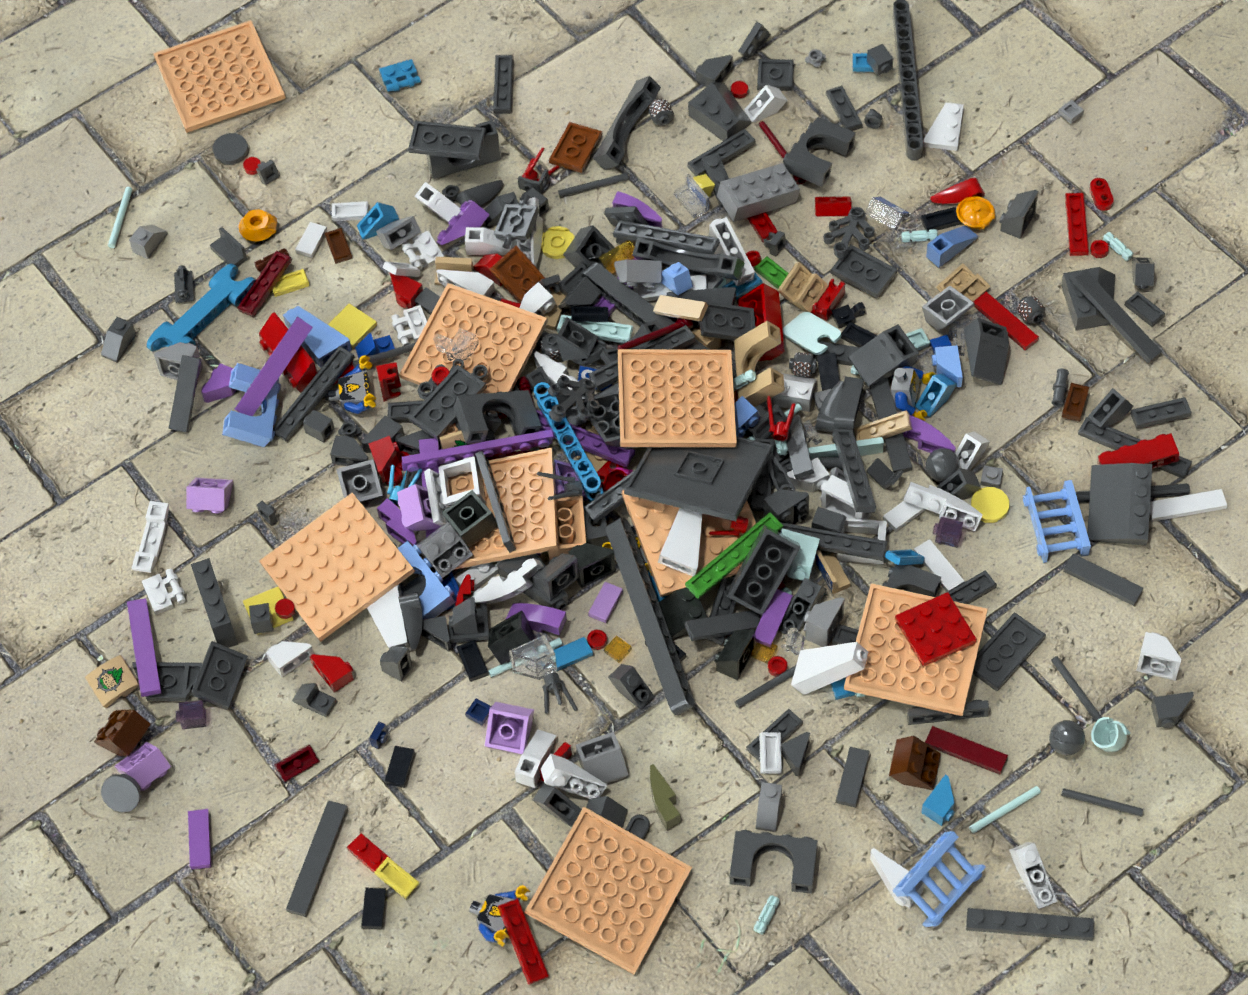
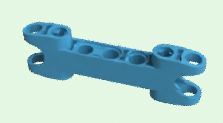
M232 263L226 265L210 279L209 288L211 289L173 325L167 321L162 323L153 332L147 341V348L154 352L162 347H169L179 342L196 345L193 339L231 303L238 307L256 279L248 277L242 281H234L238 273V267Z
M538 383L534 387L538 407L545 421L552 429L577 479L581 481L582 489L587 499L592 502L594 499L590 497L591 493H604L600 478L585 454L567 418L564 417L561 422H556L549 416L552 407L559 403L556 396H551L548 390L545 394H538L539 388L545 387L548 389L550 387L548 383ZM560 425L565 426L563 429H556ZM569 440L573 441V443L570 445L565 444V442ZM581 456V459L573 460L574 457Z

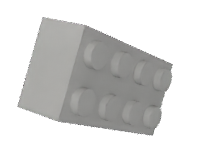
M781 163L721 181L717 197L733 222L796 203L800 188L784 164Z

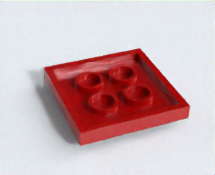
M948 592L895 615V621L923 667L973 645L977 641Z

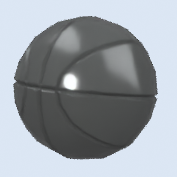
M939 448L932 451L926 460V469L929 476L939 482L945 481L960 467L957 455L947 448Z
M1063 720L1056 723L1050 730L1049 742L1057 753L1070 756L1083 748L1085 733L1078 723L1071 720Z

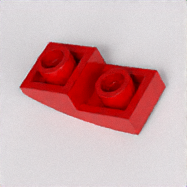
M467 574L461 583L455 606L467 600L463 599V596H470L471 591H474V579H471L470 574Z

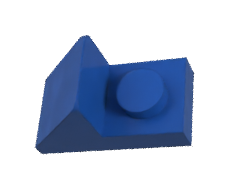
M371 333L355 347L359 359L363 355L372 356L395 349L390 335L373 340Z

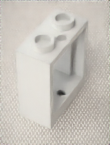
M475 457L464 458L463 460L438 467L443 505L446 509L471 491L468 490L450 496L448 478L471 471L474 489L472 490L486 504L482 474Z
M831 475L828 481L825 480L820 488L822 491L820 497L821 508L843 514L847 518L869 519L871 512L862 513L855 511L847 482Z
M846 518L841 533L878 534V540L885 541L887 521ZM837 553L838 561L884 564V561Z

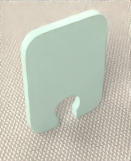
M802 312L783 328L784 337L814 355H820L828 349V346L818 343L819 339L828 337L833 343H836L841 338L839 329L810 312Z

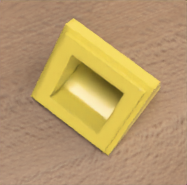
M706 174L693 177L694 181L710 197L715 187L711 179Z

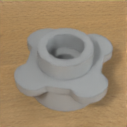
M813 49L809 52V56L805 58V62L811 63L815 67H820L821 62L826 59V56L820 50Z

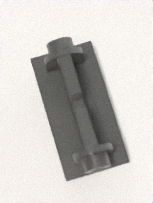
M180 265L176 270L177 272L174 273L175 302L194 301L192 270L188 271L184 265Z

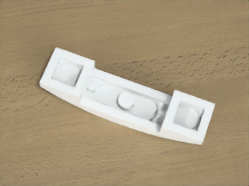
M150 501L145 517L147 523L139 552L135 554L132 570L152 572L165 535L169 503Z

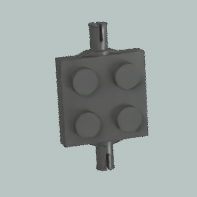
M523 194L520 203L506 204L494 235L496 238L505 239L502 245L505 249H510L513 240L529 239L540 210L537 206L527 205L530 196L527 194Z

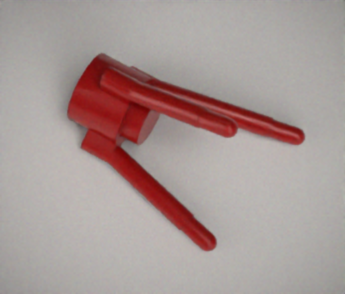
M544 147L540 149L535 159H531L521 177L539 181L540 177L537 178L538 173L533 168L545 149ZM556 165L550 169L548 176L560 168V166Z
M768 396L769 432L773 433L775 440L786 441L796 405L795 403L792 404L786 423L777 422V425H774L771 397Z
M738 516L736 521L731 520L730 528L733 531H710L709 535H734L739 537L740 533L745 534L748 518Z

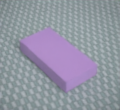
M605 582L589 610L588 616L607 623L623 593V589Z

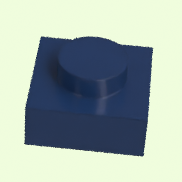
M475 698L466 711L465 716L483 726L489 717V711L492 706Z
M378 721L369 737L371 746L377 749L388 738L386 724Z

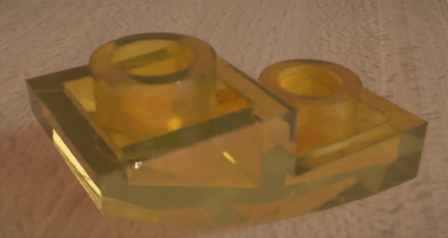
M628 240L600 256L599 259L605 269L612 272L615 270L614 262L635 258L632 256L634 246Z

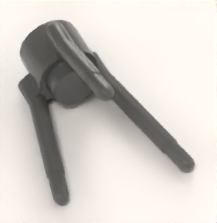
M537 472L538 476L568 481V484H564V493L549 496L548 500L582 496L581 481H576L575 477Z
M547 674L544 677L545 685L542 686L545 714L549 713L548 692L555 694L558 704L562 705L559 694L561 689L574 711H577L578 708L566 689L564 681L560 680L559 674Z

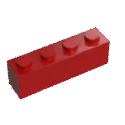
M1172 433L1167 435L1160 434L1151 440L1144 439L1131 446L1124 445L1115 451H1105L1098 455L1097 464H1152V469L1179 461V451Z

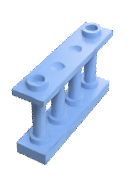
M1072 480L1064 481L1061 491L1034 496L1032 495L1031 488L1026 487L1023 503L1025 507L1028 506L1038 543L1036 545L1037 554L1042 557L1043 563L1047 562L1049 552L1076 548V550H1080L1081 557L1088 556L1091 545ZM1057 499L1066 501L1065 508L1037 512L1035 503ZM1064 515L1071 519L1070 524L1042 528L1040 519ZM1065 532L1075 533L1076 538L1074 541L1046 545L1044 538L1047 535Z
M954 831L944 832L892 890L897 897L910 896L928 916L922 923L924 927L939 925L943 921L944 914L973 882L981 878V872L986 868L984 864L972 866L956 849L954 842L958 839V836ZM945 852H949L967 872L960 881L942 862L941 857ZM932 867H936L953 885L954 888L948 895L928 876V871ZM919 881H923L941 901L935 910L916 892L915 886Z

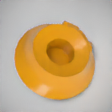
M978 196L968 197L957 206V217L970 228L984 229L995 219L994 206L985 198Z
M255 209L249 211L239 223L240 234L249 241H262L276 233L277 218L263 210Z

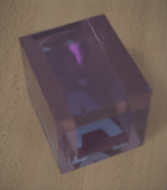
M940 517L939 524L935 523L933 534L936 535L935 542L958 548L963 531V522Z
M203 700L179 703V710L176 711L177 723L180 722L182 729L206 727V708Z

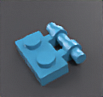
M412 59L379 68V73L387 92L393 90L396 92L400 88L407 86L410 88L417 83H421Z

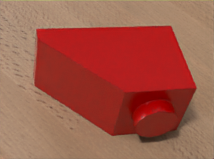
M497 253L484 255L473 266L474 270L494 281L498 286L501 287L503 285L489 270L502 256Z
M390 272L391 283L398 305L408 309L415 307L417 304L414 300L423 291L422 284L406 276L394 275Z
M390 436L369 443L383 483L390 477L391 465L396 467L399 462L397 455L400 452L396 441L392 442Z
M317 654L310 656L312 666L334 693L354 680L352 666L348 661L344 662L341 657Z

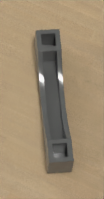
M651 76L635 82L593 159L604 170L619 165L625 154V143L630 130L644 110L655 100L661 86Z
M637 238L632 254L637 260L662 261V266L670 267L680 262L691 272L738 281L741 279L745 265L739 257L725 254L691 252Z

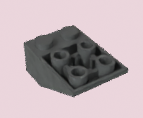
M977 318L964 328L971 376L1001 385L1009 347L1007 328Z
M898 324L880 333L848 356V359L869 387L894 375L897 368L914 365L919 352Z

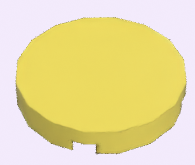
M555 226L548 228V231L542 233L541 251L545 256L552 259L565 258L563 254L575 236L566 227Z
M984 487L974 493L971 498V506L982 514L980 521L995 523L1006 517L1009 511V499L998 488Z

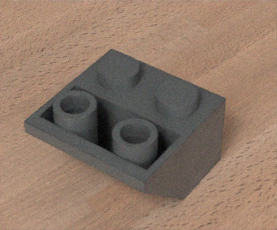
M777 490L764 499V517L771 512L782 523L794 525L798 521L802 522L809 515V494L807 492Z

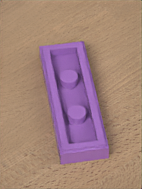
M778 589L776 590L755 631V642L771 647L793 595Z
M209 810L188 811L191 870L210 868Z

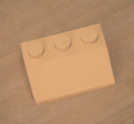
M583 496L556 499L559 549L548 551L550 561L562 553L569 554L568 551L573 547L586 543Z

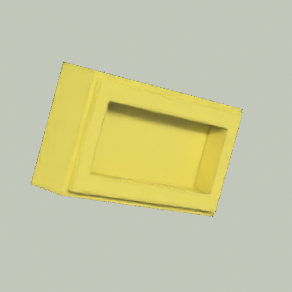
M304 269L282 275L272 290L274 296L277 297L309 287Z
M389 857L374 872L377 877L404 899H407L419 885L415 878Z

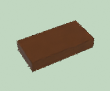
M342 228L324 233L335 264L353 259Z

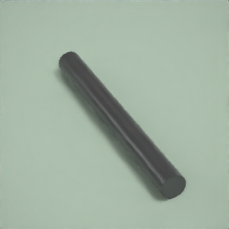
M624 173L558 190L559 197L629 180L628 174Z
M416 342L368 356L370 358L369 362L374 363L411 352ZM359 359L352 361L354 368L359 364Z
M1053 657L1051 659L1052 663L1095 722H1097L1098 719L1102 718L1100 713L1059 657Z
M796 665L734 701L736 707H742L794 676Z
M1063 788L1061 794L1064 797L1141 817L1144 810L1143 808Z

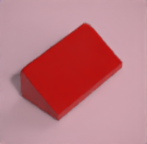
M850 196L815 197V216H848L851 209Z

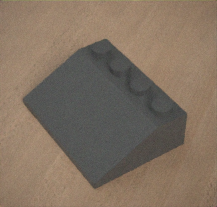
M1123 463L1091 466L1087 529L1089 541L1146 545L1149 532L1152 464Z

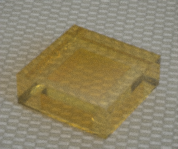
M617 635L604 648V652L618 663L632 650V646Z
M757 642L751 657L768 664L775 655L778 645L772 643L771 647Z

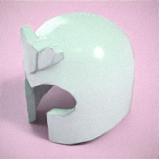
M1102 717L1094 724L1091 737L1093 743L1106 752H1116L1125 746L1127 734L1129 735L1130 731L1123 723L1113 721L1109 717Z

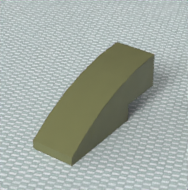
M652 764L650 765L652 799L660 821L668 831L681 823L680 813L674 806L676 804V794L655 765Z

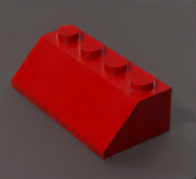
M762 283L737 299L738 306L754 308L755 328L766 321L780 328L781 344L764 353L758 360L770 361L785 352L780 297L776 289Z
M275 312L270 315L259 332V345L263 351L267 350L269 357L288 331L286 325ZM302 346L299 347L282 372L283 376L286 375L289 378L288 382L293 389L296 387L300 393L303 392L317 374L313 359Z

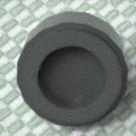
M870 109L864 119L865 125L872 129L879 128L883 121L882 115L875 109Z

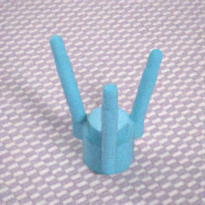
M391 465L387 494L390 495L389 500L398 505L397 492L405 489L406 473L401 485L393 488L395 466ZM422 469L418 470L408 487L416 483L422 473Z

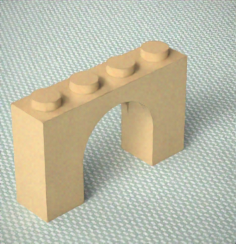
M766 321L734 340L737 377L743 373L745 375V372L748 370L755 371L760 357L781 344L779 327ZM770 367L756 375V380L737 389L738 399L743 396L751 405L756 407L767 401L768 396L772 398L785 390L784 375Z

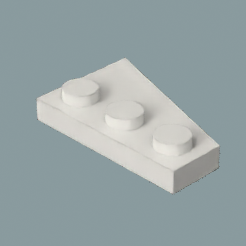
M945 103L924 138L923 147L957 151L964 104Z

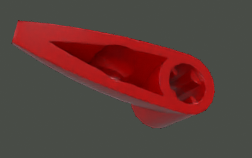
M970 178L931 196L930 201L943 204L959 203L968 197L978 196L983 198L985 193L978 179Z

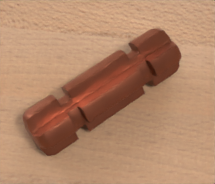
M285 248L279 250V252L289 256ZM274 253L264 257L263 260L255 261L256 269L262 271Z

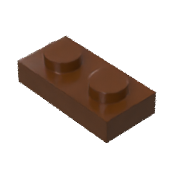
M1075 383L1070 384L1061 417L1080 422L1089 387Z

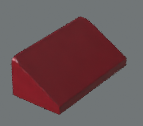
M307 744L273 765L283 781L286 782L320 761L310 744Z

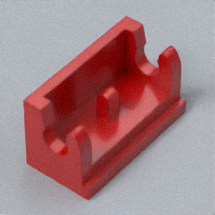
M832 278L818 302H815L812 306L811 313L827 321L831 316V310L837 307L845 295V283L841 281L837 286Z
M397 362L376 366L383 402L387 401V399L399 397L401 392H391L392 389L401 387Z

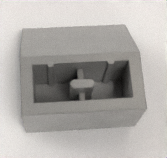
M448 522L416 545L442 578L473 555Z
M614 732L576 745L577 757L582 769L605 784L628 777L621 748Z

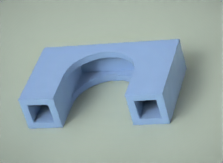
M237 363L231 371L229 387L246 392L260 370ZM279 378L261 403L262 415L249 416L231 410L224 419L222 435L261 447H265L269 441L271 442L275 434L273 426L277 419V415H275V410L279 403L277 394L281 388Z
M406 541L397 549L415 570L413 574H420L426 578V587L419 597L422 606V620L436 618L455 603L452 598L454 593L448 585L445 587L442 585L443 579L437 571L433 573L430 570L433 566L427 558L422 559L419 556L422 554L415 544L411 546Z

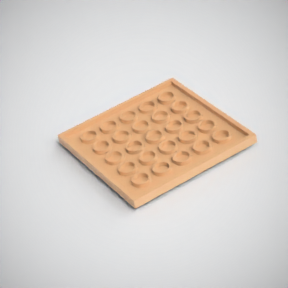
M251 20L153 53L186 133L286 99Z
M448 283L399 376L401 379L420 385L422 382L430 380L431 374L437 365L442 364L450 371L453 361L461 359L465 365L464 369L469 373H473V369L477 365L487 367L489 376L483 381L486 383L487 388L482 393L512 392L548 320L541 315Z
M618 349L620 447H736L731 350Z
M552 448L489 460L516 550L509 553L503 544L499 528L497 527L471 546L469 550L473 555L455 569L559 549L556 499H547L549 496L556 495L555 479L537 475V472L555 475L554 451ZM472 471L448 478L450 496L474 489ZM483 480L486 501L485 505L494 515L491 502L487 493V489Z
M622 490L621 494L660 597L686 588L685 583L692 576L658 563L660 553L679 508L625 495L624 490ZM746 501L739 516L748 518L747 532L756 522L748 501ZM702 513L699 559L696 574L744 534L740 533L739 537L734 535H709L710 531H733L730 528L731 520ZM742 563L724 578L736 575Z
M353 493L349 494L259 560L287 599L294 603V608L320 642L415 572L413 567Z
M871 584L856 642L868 651L865 668L846 677L844 690L963 716L988 609L954 601L977 641L973 645L923 667L895 621V615L935 597Z
M583 807L524 913L630 973L635 974L692 867Z

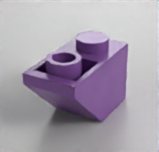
M220 363L217 369L213 370L211 378L203 385L201 390L204 402L216 401L232 396L235 393L236 389L229 387L233 368Z

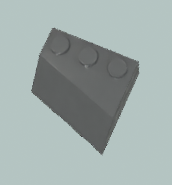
M710 83L688 102V116L722 141H725L751 124V120L725 83Z
M1101 267L1084 269L1114 299L1115 274ZM1084 270L1063 273L1061 283L1075 331L1111 325L1072 282Z
M619 390L593 396L594 400L599 403V407L596 412H590L588 418L605 444L627 450L637 448L620 447ZM585 398L583 399L584 407L586 408L587 400Z

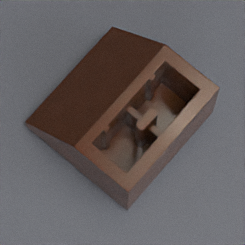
M134 709L116 710L109 715V721L105 727H102L97 732V738L94 743L118 756H129L151 724Z
M914 735L897 739L889 776L902 785L934 790L941 753Z

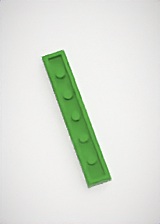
M770 512L688 580L685 586L699 599L745 560L764 525L777 532L783 528V525Z

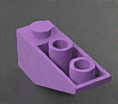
M465 201L460 207L461 211L457 216L454 215L450 219L448 228L439 233L436 243L444 245L464 236L466 227H480L490 214L474 201Z

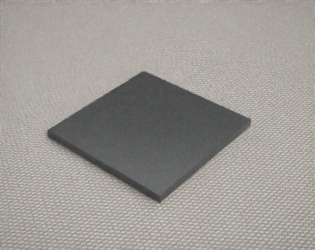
M736 436V447H648L627 483L624 494L736 521L773 452V445Z

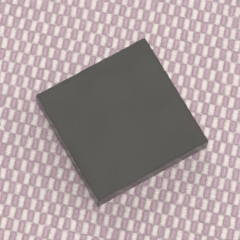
M758 59L757 90H762L765 85L779 88L780 91H792L793 60Z

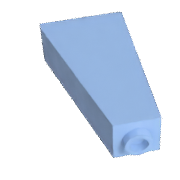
M300 306L290 309L283 314L284 322L288 329L296 317L301 318L313 327L301 345L320 369L339 346L349 352L352 351L350 340Z

